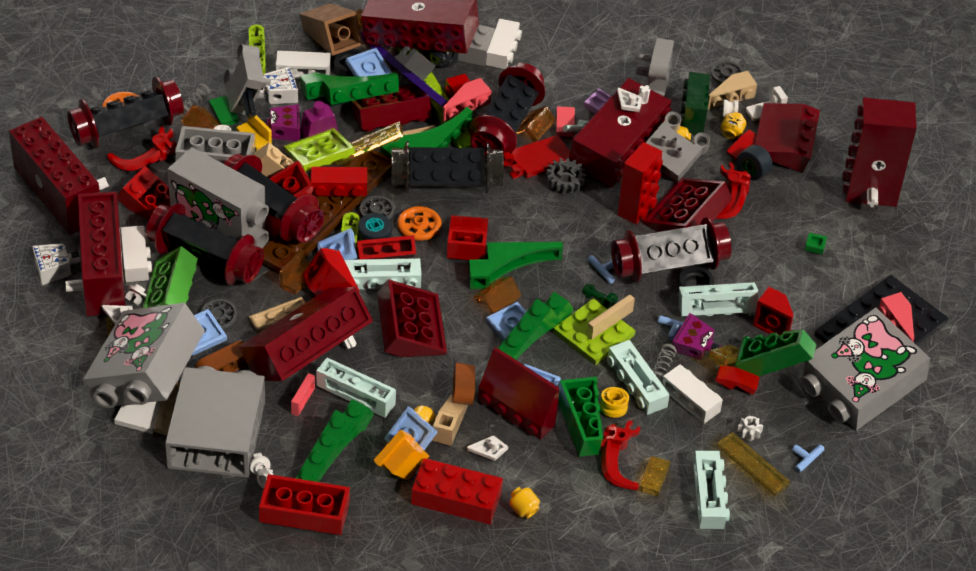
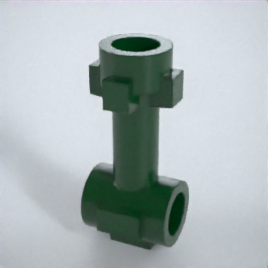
M585 284L582 294L586 295V298L594 297L600 300L601 304L607 309L618 302V296L615 293L606 295L597 291L593 284Z

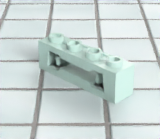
M420 259L345 260L359 290L381 289L388 279L421 288ZM367 265V270H364V267H361L360 270H355L354 266ZM398 265H411L410 269H404V267L401 266L400 269L397 270Z
M755 282L679 287L678 307L681 316L686 317L689 313L694 316L731 315L733 313L749 314L756 312L759 291ZM737 289H745L743 291H733Z
M628 340L609 347L607 362L616 371L619 380L623 381L629 394L634 396L639 408L643 409L646 415L667 408L670 394L631 341Z
M326 358L316 370L318 387L348 401L353 399L369 407L373 413L386 418L395 406L396 389L334 360ZM336 369L341 370V371H343V372H340V373L337 375ZM379 389L385 391L383 395L379 394Z
M695 451L693 468L699 529H724L725 523L729 521L730 517L729 509L725 506L728 502V494L724 492L726 476L722 475L724 459H720V451ZM713 473L712 489L714 501H708V507L706 508L708 500L706 478H711Z

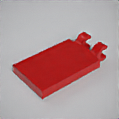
M556 135L515 148L512 153L505 152L502 155L504 160L501 163L504 167L510 166L513 172H510L513 179L523 175L526 178L546 173L549 164L553 165L554 160L559 162V158H562L563 161H566L570 156V150L561 138Z

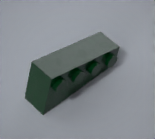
M689 72L688 79L684 80L683 89H687V91L683 90L682 101H685V103H682L681 113H684V115H681L680 125L686 127L689 133L693 135L704 133L708 109L710 74Z

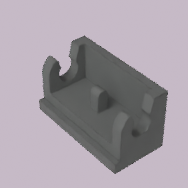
M404 47L399 55H396L394 58L424 81L436 65L415 49H412L406 55L410 47Z

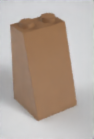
M329 3L299 13L303 30L328 53H331L332 56L364 45L356 11Z

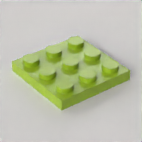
M335 128L284 146L285 152L294 162L300 161L305 172H310L311 167L330 165L336 160L346 159L350 155L355 154L354 147Z
M593 298L555 326L553 333L596 366L608 356L609 347L630 340L635 336L636 330L623 320H620L591 340L587 336L588 323L608 310Z

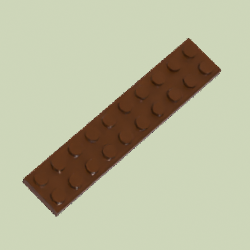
M366 146L345 167H367L368 195L396 167V161ZM315 196L319 202V209L324 213L323 225L316 236L308 242L302 243L298 240L285 241L281 238L280 233L276 234L262 248L264 250L263 264L288 276L317 247L318 242L324 240L343 220V216L351 212L366 196Z

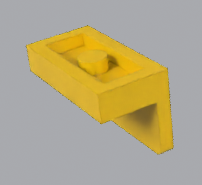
M257 115L251 119L248 118V122L236 127L238 132L255 133V152L267 143L272 144L271 129Z

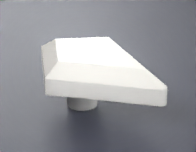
M618 88L617 93L621 109L640 112L642 97Z
M102 305L103 311L114 324H116L123 311L133 310L132 306Z
M495 436L488 437L467 447V451L494 461L508 450V446Z

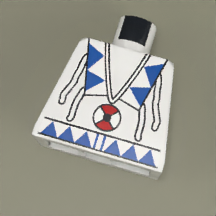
M290 67L263 75V77L271 80V84L267 85L266 88H261L260 93L266 95L270 104L298 103V88Z
M62 243L32 246L35 264L42 285L70 276V265L80 263L78 251L67 253L65 245Z

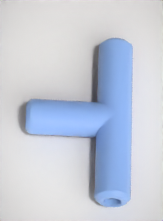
M593 255L588 257L589 263L609 284H612L615 278L608 272V270L614 268L612 260L602 265Z
M661 315L658 318V323L671 326L668 338L674 340L684 322Z
M819 444L810 453L800 446L794 445L792 451L803 458L795 466V470L801 473L824 451L823 445Z

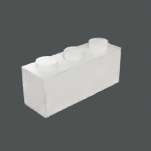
M499 19L487 51V66L505 69L509 63H512L513 51L516 52L517 40L520 41L522 30H519V22Z
M277 51L276 70L290 67L294 79H300V75L315 72L330 75L331 53Z
M144 225L121 227L126 282L149 280L148 272H152L151 261H147V258H151L150 247H146V244H149V239L144 231Z
M678 365L663 376L662 385L670 396L703 424L720 413L723 399L682 365Z

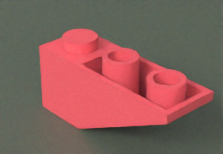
M481 78L465 83L444 105L443 121L454 118L466 107L473 111L491 104L490 88Z
M902 292L881 298L878 310L913 342L914 330L911 304Z

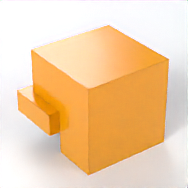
M399 430L374 461L378 466L389 469L392 474L409 480L421 467L423 459H428L429 455L415 441L411 434Z

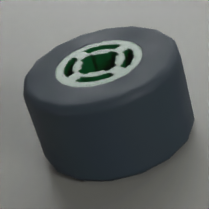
M750 145L737 156L738 170L741 172L747 171L751 176L750 180H759L771 170V156L766 149L759 145Z

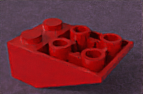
M146 166L117 195L118 201L127 209L148 220L158 206L164 204L170 207L169 187Z
M451 215L447 258L463 260L485 259L489 218Z
M321 247L302 274L308 288L316 296L328 288L357 287L360 292L339 250Z

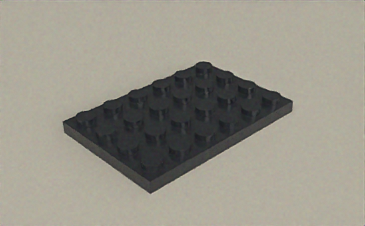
M890 275L817 328L814 335L824 343L828 342L874 308L878 309L881 298L902 292L911 304L914 330L913 342L917 346L947 324L949 318L894 276Z

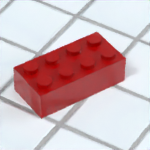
M645 142L624 163L617 214L635 225L641 219H645L648 211L657 204L656 194L659 190L658 181L661 177L660 168L663 164V151Z
M424 458L412 487L411 504L491 525L502 494L503 478Z
M268 474L259 505V522L342 535L350 504V487Z

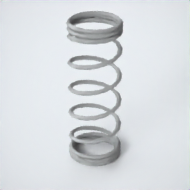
M203 83L198 84L196 89L193 90V92L198 90L200 94L205 96L202 98H206L210 93L209 87ZM199 86L206 88L208 93L205 94L203 90L199 89ZM193 92L183 102V104L185 103L184 108L189 113L188 116L181 114L183 117L188 118L191 115V111L195 110V105L190 101V99H193L190 98V95L195 94ZM194 97V99H193V100H195V101L197 102V104H198V102H202V101H203L202 98H201V101H198L197 99H195V97ZM186 103H188V104H190L191 106H193L194 109H193V110L189 109V108L187 107Z
M664 344L662 346L659 357L656 360L657 363L652 370H655L654 374L660 375L662 378L666 375L658 372L657 368L664 369L668 373L667 370L670 369L669 364L673 362L671 358H674L677 352L675 346L671 344ZM671 347L672 349H674L675 352L673 353L669 350H664L663 348ZM661 357H667L671 360V362L666 363L661 359ZM658 363H665L669 368H662Z

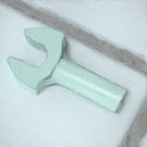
M579 120L577 125H564L563 131L580 132L588 121Z

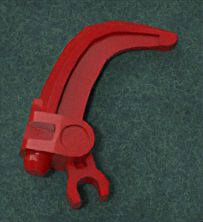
M161 127L159 134L152 138L153 148L134 159H121L113 153H108L107 158L116 167L126 171L138 170L157 161H164L169 155L175 153L177 147L175 141H169L173 137V130L170 128L169 132L165 133L164 127Z
M731 162L728 164L729 170L720 165V173L727 180L726 185L728 190L731 191L732 200L716 219L735 217L741 211L746 196L749 194L750 174L747 171H734V165Z
M632 420L626 423L624 429L610 424L605 428L601 444V461L604 476L613 485L638 490L639 484L637 482L626 479L619 472L618 456L620 450L627 448L628 441L632 437L639 435L641 427L638 426L635 430H631L630 427L633 426Z

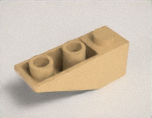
M748 71L731 75L709 94L708 109L723 106L724 100L733 102L734 100L742 101L754 98L757 83Z
M267 143L254 153V155L261 159L262 174L266 177L271 178L294 163L271 143Z
M452 395L449 396L439 410L433 428L438 432L432 441L452 446L467 410V404L452 402Z

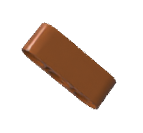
M237 341L201 358L196 363L195 368L209 366L217 371L236 372L248 366L239 349V346L244 342Z
M455 362L452 402L473 405L475 365Z

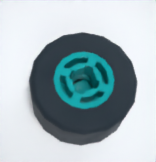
M371 213L359 220V241L392 237L391 221L386 216Z

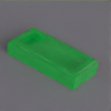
M226 95L209 100V105L220 125L230 126L238 123L236 113L230 112Z

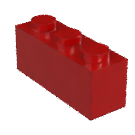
M311 167V183L314 187L312 195L367 196V167Z
M414 235L361 240L356 243L358 260L399 259L415 257L416 255Z

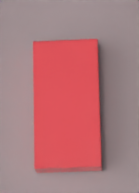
M557 106L556 135L574 137V132H564L563 126L575 125V107Z
M307 374L292 399V415H300L315 389V375Z

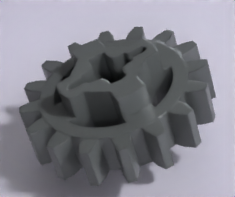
M559 158V162L554 160L553 165L549 164L546 173L547 183H551V188L556 187V191L562 189L563 193H566V190L573 193V189L579 191L580 186L583 187L584 181H586V169L582 168L581 163L576 164V160L570 162L569 158L566 161Z

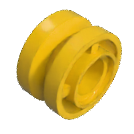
M619 387L606 388L601 394V412L613 418L625 415L628 410L629 394Z

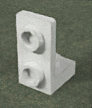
M777 86L773 88L770 101L748 106L746 111L753 121L760 120L764 103H787L788 97L782 88Z

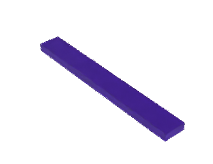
M361 31L362 40L364 41L363 31ZM369 45L372 49L377 48L384 59L442 107L448 102L396 60L382 46Z

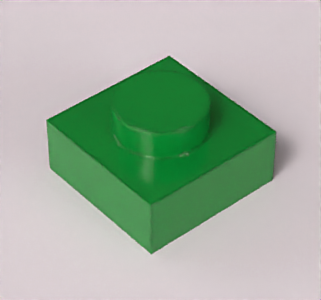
M809 232L805 251L823 255L827 236Z

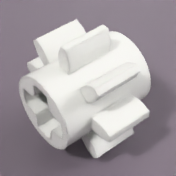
M748 416L745 419L741 418L737 432H742L741 438L752 441L755 438H760L763 425L759 424V418Z

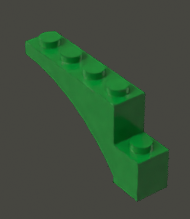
M317 72L300 75L301 92L307 100L325 97L331 105L399 92L398 75L396 72L374 76H332L318 74Z
M466 107L448 122L424 132L396 136L391 134L380 145V153L395 160L397 167L410 156V147L448 148L449 143L459 137L461 130L470 125L473 120V111Z
M563 242L487 243L486 259L469 260L470 289H489V286L503 275L526 265L562 260Z
M553 292L545 303L536 299L498 349L517 360L537 339L568 318L574 310L572 305L556 292Z
M351 399L344 413L335 410L296 479L320 482L343 449L358 434L366 430L374 416L370 408Z

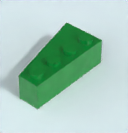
M803 329L784 331L782 335L770 333L767 337H763L762 334L755 335L754 338L744 336L735 365L739 369L761 377L762 375L813 359L817 344Z
M597 376L560 380L558 385V404L579 457L598 455L603 440L600 405L598 403Z

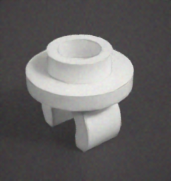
M135 284V286L130 285L131 291L126 294L125 298L130 301L133 296H136L134 303L139 305L142 301L141 296H147L144 293L146 289L138 284Z
M261 452L253 454L254 459L250 462L252 473L257 475L261 469H270L271 464L267 457L262 456Z
M264 468L258 472L257 481L261 488L264 489L268 474L273 475L272 469Z

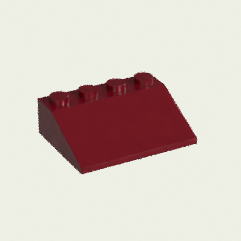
M416 84L399 86V92L348 102L358 126L364 131H373L376 127L389 128L392 127V124L397 123L405 125L413 120L425 121L427 120L426 118L432 117L430 96Z
M764 103L754 145H759L766 149L771 156L772 162L803 173L811 159L820 110L805 104Z
M681 178L645 217L642 223L657 232L698 226L705 217H708L713 222L722 210L726 208L732 197L725 181Z
M388 279L377 292L384 351L400 357L446 355L447 348L438 294Z
M495 347L479 384L478 400L495 410L499 415L509 419L514 425L527 431L531 436L541 440L555 427L559 387Z

